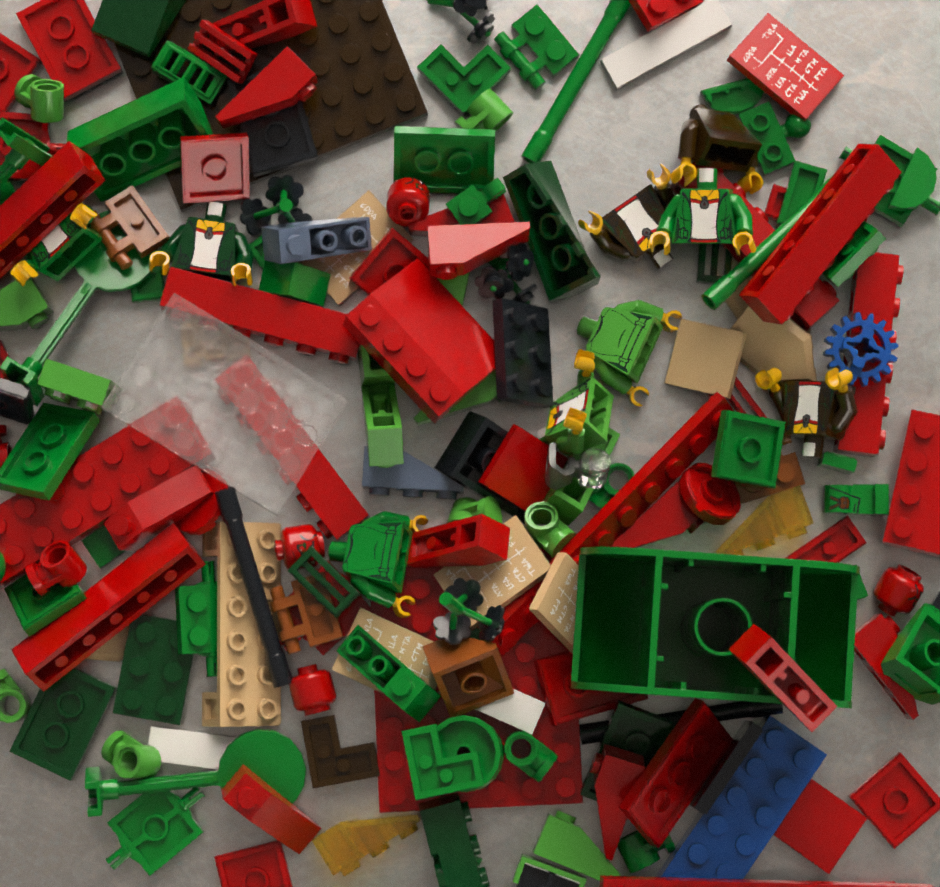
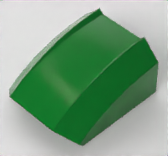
M924 603L896 638L884 657L881 666L883 674L889 676L913 695L914 699L931 705L940 703V610L934 605Z

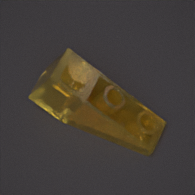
M799 485L764 498L713 553L744 555L742 549L755 545L757 551L776 544L774 538L783 534H787L789 540L808 533L806 526L812 525L814 522L801 486Z
M407 813L341 820L313 838L312 842L333 876L340 871L343 876H346L361 866L358 860L370 853L372 858L390 848L387 842L399 835L403 840L419 829L416 823L421 821L419 813Z

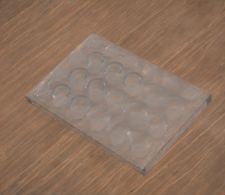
M173 293L101 409L278 516L349 399L188 300Z

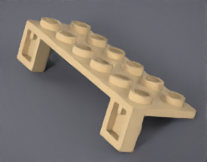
M224 521L215 522L217 525L212 530L202 534V557H217V692H202V726H279L281 724V687L274 688L266 663V653L227 526ZM243 522L279 637L278 632L281 631L277 614L272 613L270 603L273 601L269 589L281 586V560L277 561L274 540H280L281 525L279 523Z

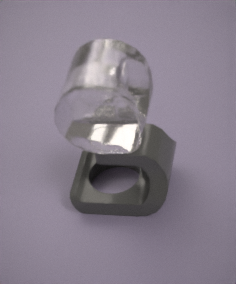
M555 442L550 443L545 464V482L549 488L558 490L570 485L573 477H577L579 485L584 488L593 489L605 485L611 465V458L607 452L599 448H590L583 453L580 460H575V457H569L568 463L563 470L556 464L557 444Z

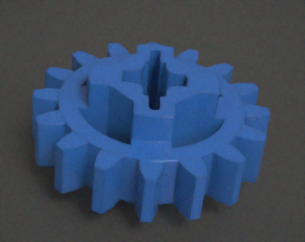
M856 312L852 322L847 316L840 319L842 328L834 324L830 330L835 336H827L824 339V342L831 345V348L825 350L823 356L832 358V361L826 367L828 369L836 367L839 369V373L845 369L851 371L853 379L848 385H853L856 379H859L861 387H865L868 385V378H871L875 384L881 381L879 372L888 375L891 369L887 363H895L898 359L891 354V351L897 349L899 345L898 343H890L889 340L895 334L894 330L885 332L883 328L886 321L882 320L878 324L873 323L874 314L871 313L865 320H862L860 312ZM860 328L857 336L853 338L842 337L848 330ZM874 334L880 340L882 347L877 345L873 338ZM860 342L864 344L863 349L868 351L862 357L857 356L858 350L853 348ZM839 352L845 355L848 366L842 361ZM865 363H879L874 369L861 372Z

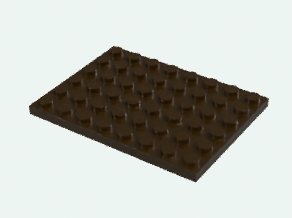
M186 0L150 58L114 43L136 99L170 84L168 81L155 75L151 69L152 64L167 40L201 59L187 49L189 44L195 41V38H193L195 32H199L201 29L199 26L201 20H208L213 23L264 0ZM310 0L317 27L292 38L251 49L258 55L248 74L263 70L287 46L316 74L318 83L315 86L317 89L308 100L303 102L318 158L392 130L395 126H402L428 115L382 0ZM205 45L202 46L204 49H206L214 55V52L211 49H209ZM238 52L233 53L234 56L245 62L246 57ZM175 55L172 56L165 68L168 71L177 59ZM219 57L220 60H222L223 62H225L226 64L240 72L239 68L225 60L223 57ZM184 62L177 74L178 77L182 78L189 63ZM197 68L189 84L194 85L202 72ZM208 76L200 89L202 92L206 93L214 77ZM227 80L212 106L201 101L213 134L242 133L239 124L223 129L215 118L232 100ZM249 161L250 185L261 182L263 180H266L268 178H271L273 176H276L278 174H281L303 164L254 177L251 164ZM181 166L166 173L182 212L207 203H183Z

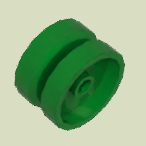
M466 715L448 718L437 726L444 758L459 755L458 751L460 748L465 749L467 747L470 752L478 751L485 786L460 792L481 790L495 780L502 769L505 753L502 739L494 727L482 719Z

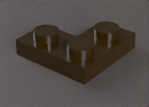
M335 715L301 721L313 788L380 776L374 742L341 748Z

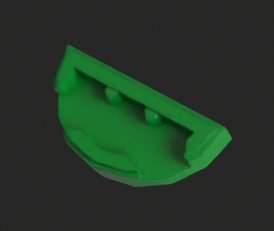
M748 78L701 90L700 94L705 104L712 110L729 112L739 116V114L754 108L760 102L764 91Z
M918 147L915 149L887 207L896 211L914 209L924 204L934 191L937 179L935 166L929 156Z

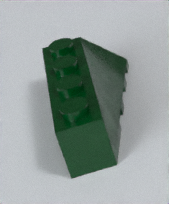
M552 161L525 164L504 176L503 179L519 222H530L529 240L527 243L530 251L534 254V262L549 301L576 296L598 285L601 276L585 251Z
M456 793L419 803V811L430 853L434 859V868L439 887H490L485 866L478 868L475 855L481 854L477 835H469L466 824L473 821L468 802L461 803L459 794Z

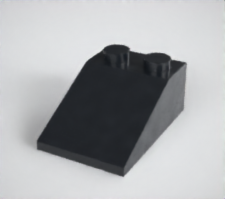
M469 411L434 468L481 498L492 496L496 499L503 512L512 517L516 515L525 524V511L478 482L508 432L487 417Z

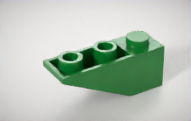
M359 625L355 627L336 650L387 697L418 722L424 718L441 697L438 692Z

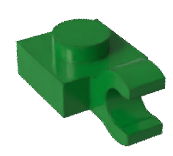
M499 178L494 179L480 192H478L474 185H471L447 202L446 206L460 225L479 224L493 214L488 204L506 193V188Z

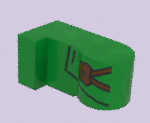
M889 484L824 485V513L881 517L889 515Z

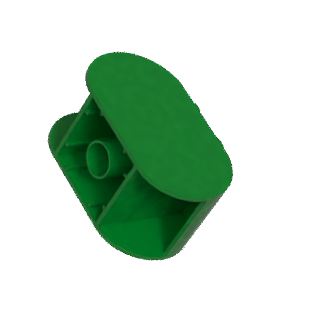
M627 547L580 548L571 688L782 704L728 650L755 624L781 646L838 706L837 708L852 709V679L860 567L825 561Z

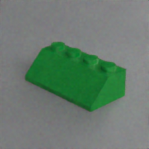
M185 77L69 130L67 132V142L71 141L88 153L103 175L105 181L94 191L99 200L103 202L132 185L136 187L180 167V136L212 135L213 132L201 101Z

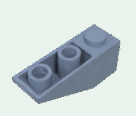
M369 217L291 222L261 227L264 260L279 264L372 250Z
M364 446L363 489H369V495L389 496V490L403 491V497L423 498V492H436V498L456 499L457 494H464V486L403 451L404 464H397L389 468L369 467L367 446Z

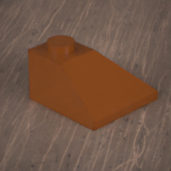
M469 637L468 639H462V642L458 645H450L444 639L422 646L450 718L460 716L514 694L496 643Z

